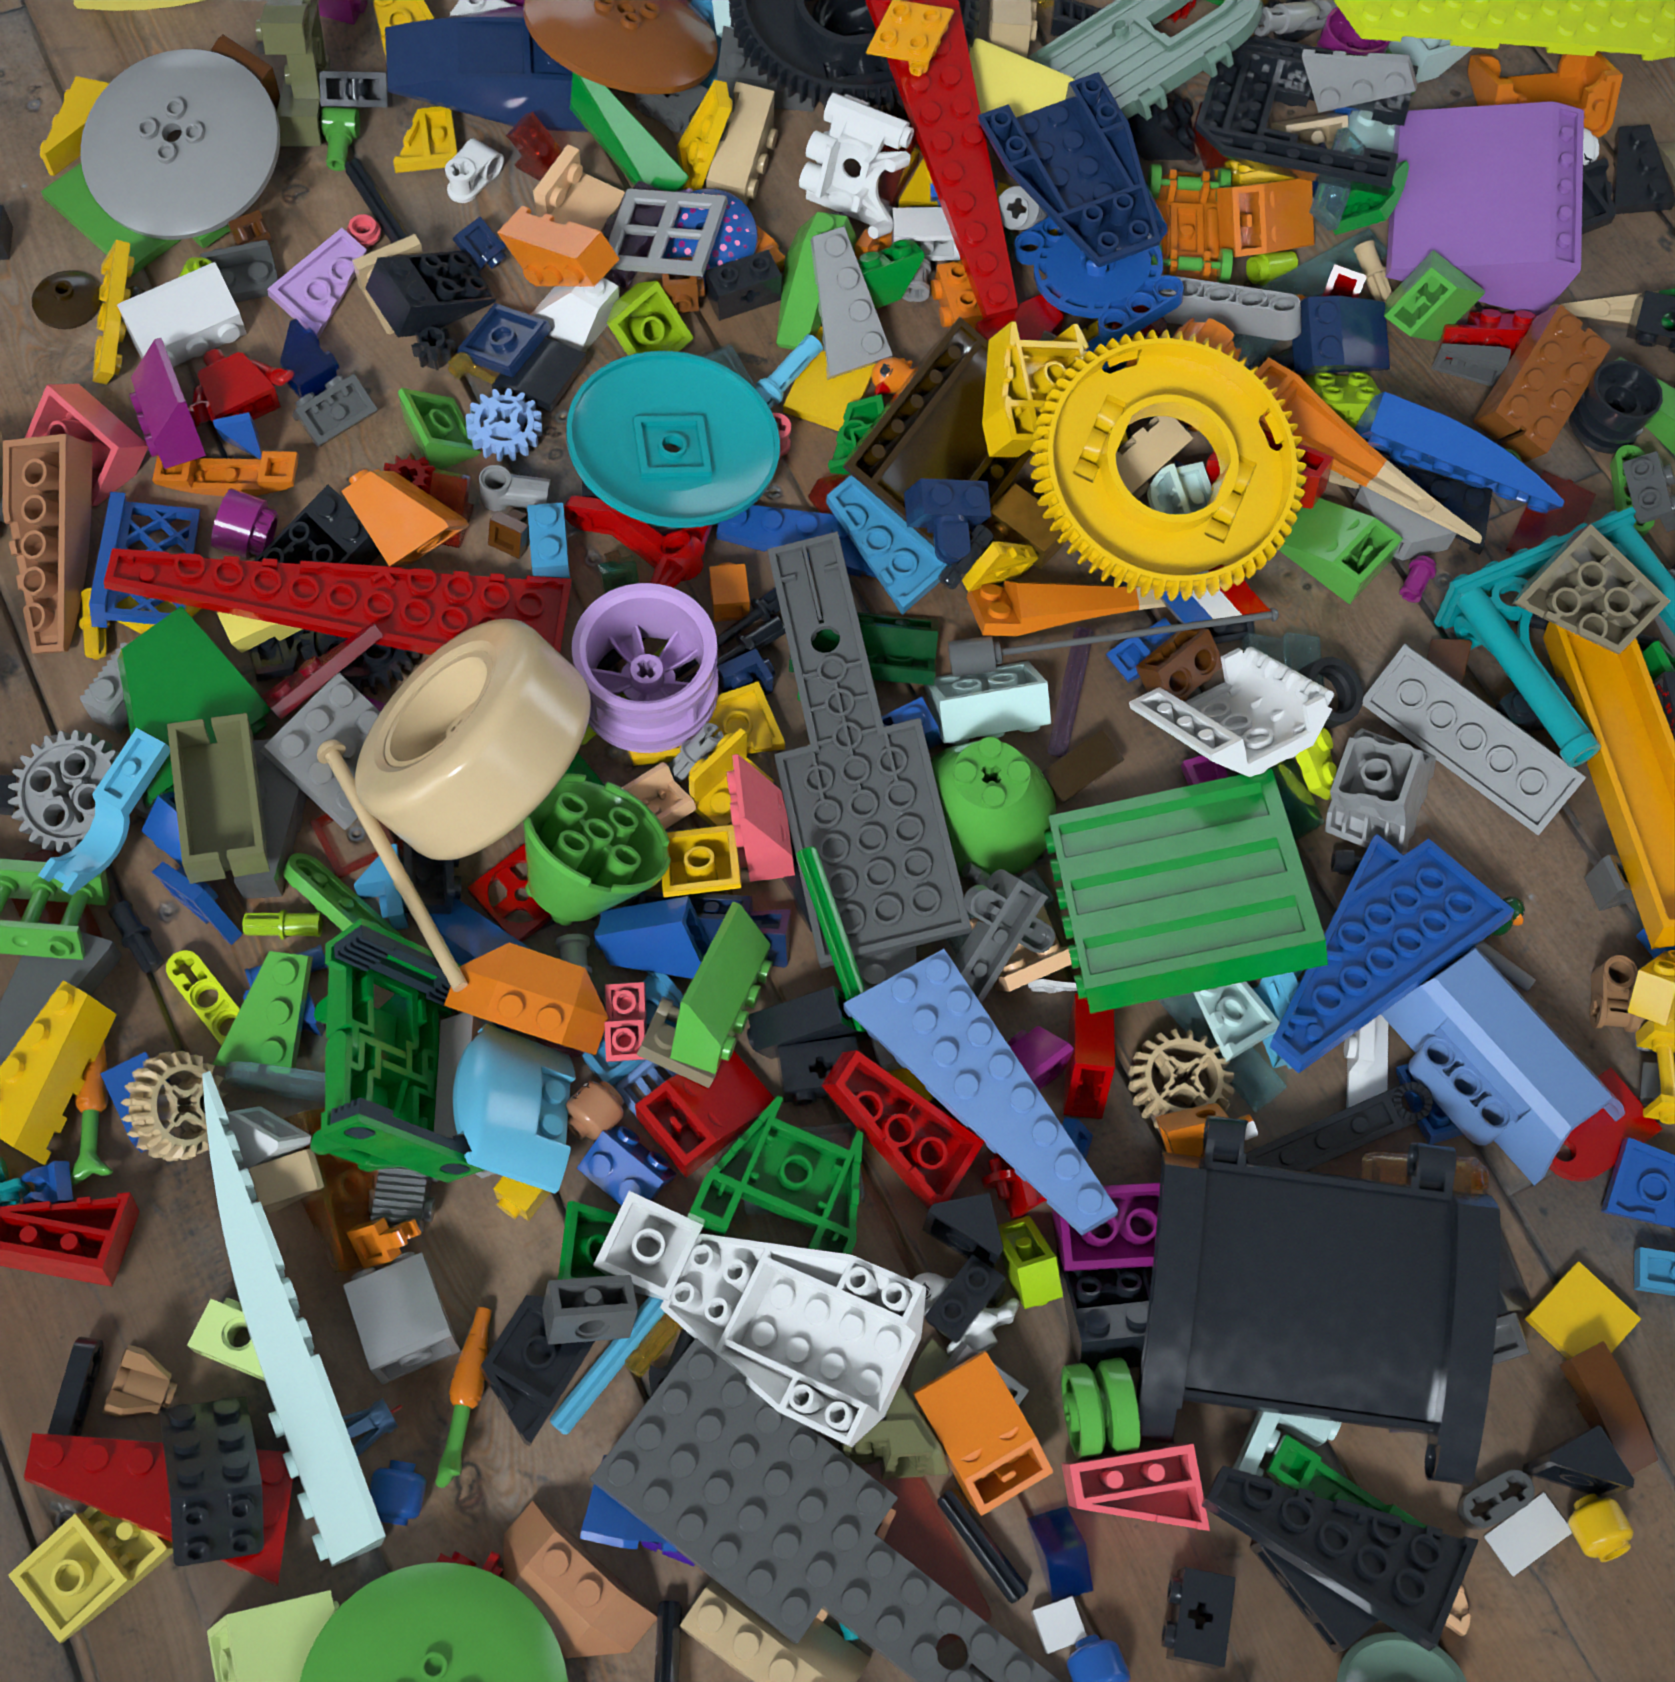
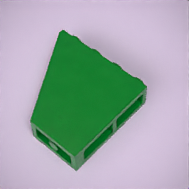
M182 606L121 649L117 662L131 735L138 728L169 746L167 724L203 719L210 744L217 743V739L212 727L211 718L247 713L253 737L268 725L265 720L271 712V708ZM170 754L142 795L143 803L148 809L154 805L158 795L174 792Z

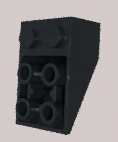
M464 250L378 257L365 287L398 338L416 336V332L421 333L422 330L430 325L440 329L495 303L497 300Z
M327 484L254 561L262 562L263 558L277 559V563L300 564V561L370 565L381 552L350 504Z
M1056 1246L1070 1340L1076 1363H1085L1092 1372H1095L1101 1360L1122 1358L1128 1368L1140 1367L1150 1286L1144 1267L1064 1271L1058 1247Z

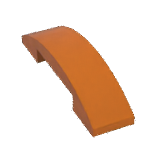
M262 451L261 460L197 458L164 469L158 455L152 481L154 484L166 488L202 495L225 496L231 488L252 496L270 494L294 486L299 454L298 452Z

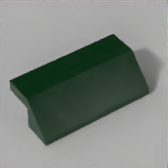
M857 612L873 680L934 686L939 632L938 619ZM818 619L819 624L824 623V619ZM831 629L821 630L817 632L816 638L812 641V647L821 653L831 652L839 645L840 636ZM791 655L788 672H794Z

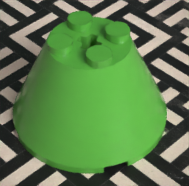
M985 737L981 741L967 742L949 747L930 759L959 876L965 877L962 875V869L968 862H971L990 875L999 869L1014 875L1029 867L1041 856L1047 847L1044 832L1051 831L1048 816L1057 814L1056 801L1050 783L1032 760L1013 746L1001 742L995 737Z
M564 774L545 800L523 821L528 882L525 887L526 893L534 898L540 907L550 913L556 923L566 926L570 925L573 921L588 920L651 888L662 879L671 861L667 851V846L670 842L668 835L656 815L642 801L623 788L608 781L605 787L585 781L586 775Z

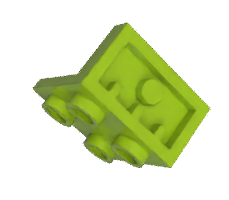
M1319 372L1315 376L1304 377V381L1352 429L1359 422L1373 397L1381 393L1372 377L1362 372H1352L1349 376H1335L1332 373Z

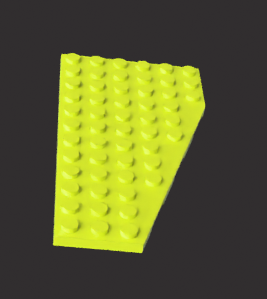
M1333 0L1361 39L1401 42L1402 37L1405 36L1450 40V46L1498 49L1500 44H1510L1514 46L1546 47L1547 53L1594 56L1596 51L1642 54V60L1649 61L1675 57V0Z

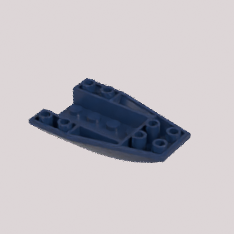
M512 6L416 21L385 28L388 92L521 129L588 132L586 127L570 110L572 71L551 58L533 39L524 20V6Z
M1099 72L1069 82L1065 100L1025 115L1015 117L1009 104L978 115L977 120L1009 175L1098 268L1160 245L1159 231L1129 122Z

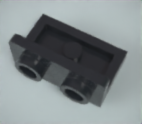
M403 842V867L429 914H451L454 899L461 898V876H454V868L459 867L460 858L454 860L430 859L418 853L406 842ZM404 902V913H410Z

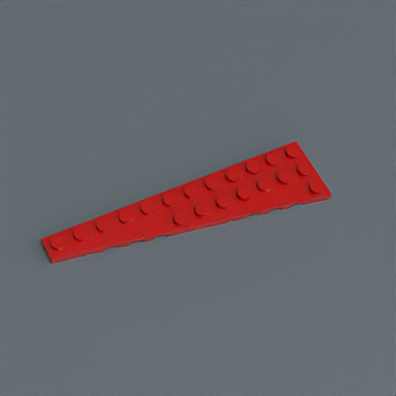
M865 0L876 31L892 0ZM901 0L954 10L948 23V30L942 35L940 46L936 49L935 56L931 57L926 73H922L921 76L913 75L909 71L908 61L887 58L911 126L914 128V134L983 320L987 321L1015 314L1018 309V302L985 133L977 120L981 112L959 0Z
M112 548L104 578V589L344 638H350L373 623L384 635L374 644L432 655L457 635L479 624L497 619H513L522 621L533 628L560 653L572 579L526 576V579L505 578V574L491 573L490 577L473 576L465 571L442 574L434 573L431 569H403L401 567L300 561V564L277 563V559L263 558L262 562L239 560L237 556H224V559L203 558L199 554L190 553L171 554L161 551Z

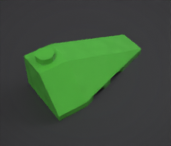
M817 212L798 229L785 257L776 340L778 347L794 350L807 334L816 336L822 321L819 316V296L815 283L810 240L813 236L844 226L855 252V244L858 239L847 216Z

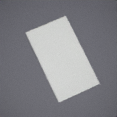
M1543 1492L1526 1507L1486 1534L1484 1538L1514 1577L1572 1532L1564 1518Z

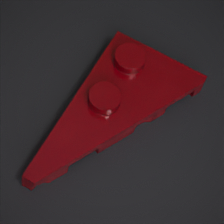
M371 623L321 657L317 658L314 656L300 666L296 673L266 691L260 697L281 720L384 635Z

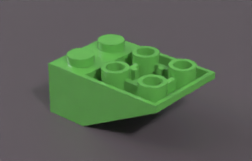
M1319 498L1312 509L1301 507L1296 513L1298 519L1291 527L1292 531L1284 539L1285 542L1279 551L1350 605L1392 561L1403 538L1373 516Z

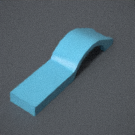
M136 728L92 794L95 800V816L89 831L72 851L60 857H50L38 876L48 882L53 878L64 884L61 889L73 895L104 871L119 854L127 838L130 824L129 814L170 754V747Z

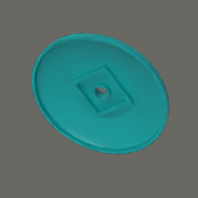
M651 351L629 355L610 362L597 370L582 384L568 412L566 426L568 452L573 466L586 486L615 510L639 521L672 528L703 527L720 523L739 515L751 507L765 493L775 475L780 456V437L777 423L772 411L759 392L749 382L729 368L715 361L689 353ZM667 444L676 445L680 449V451L669 452L665 450L663 446Z

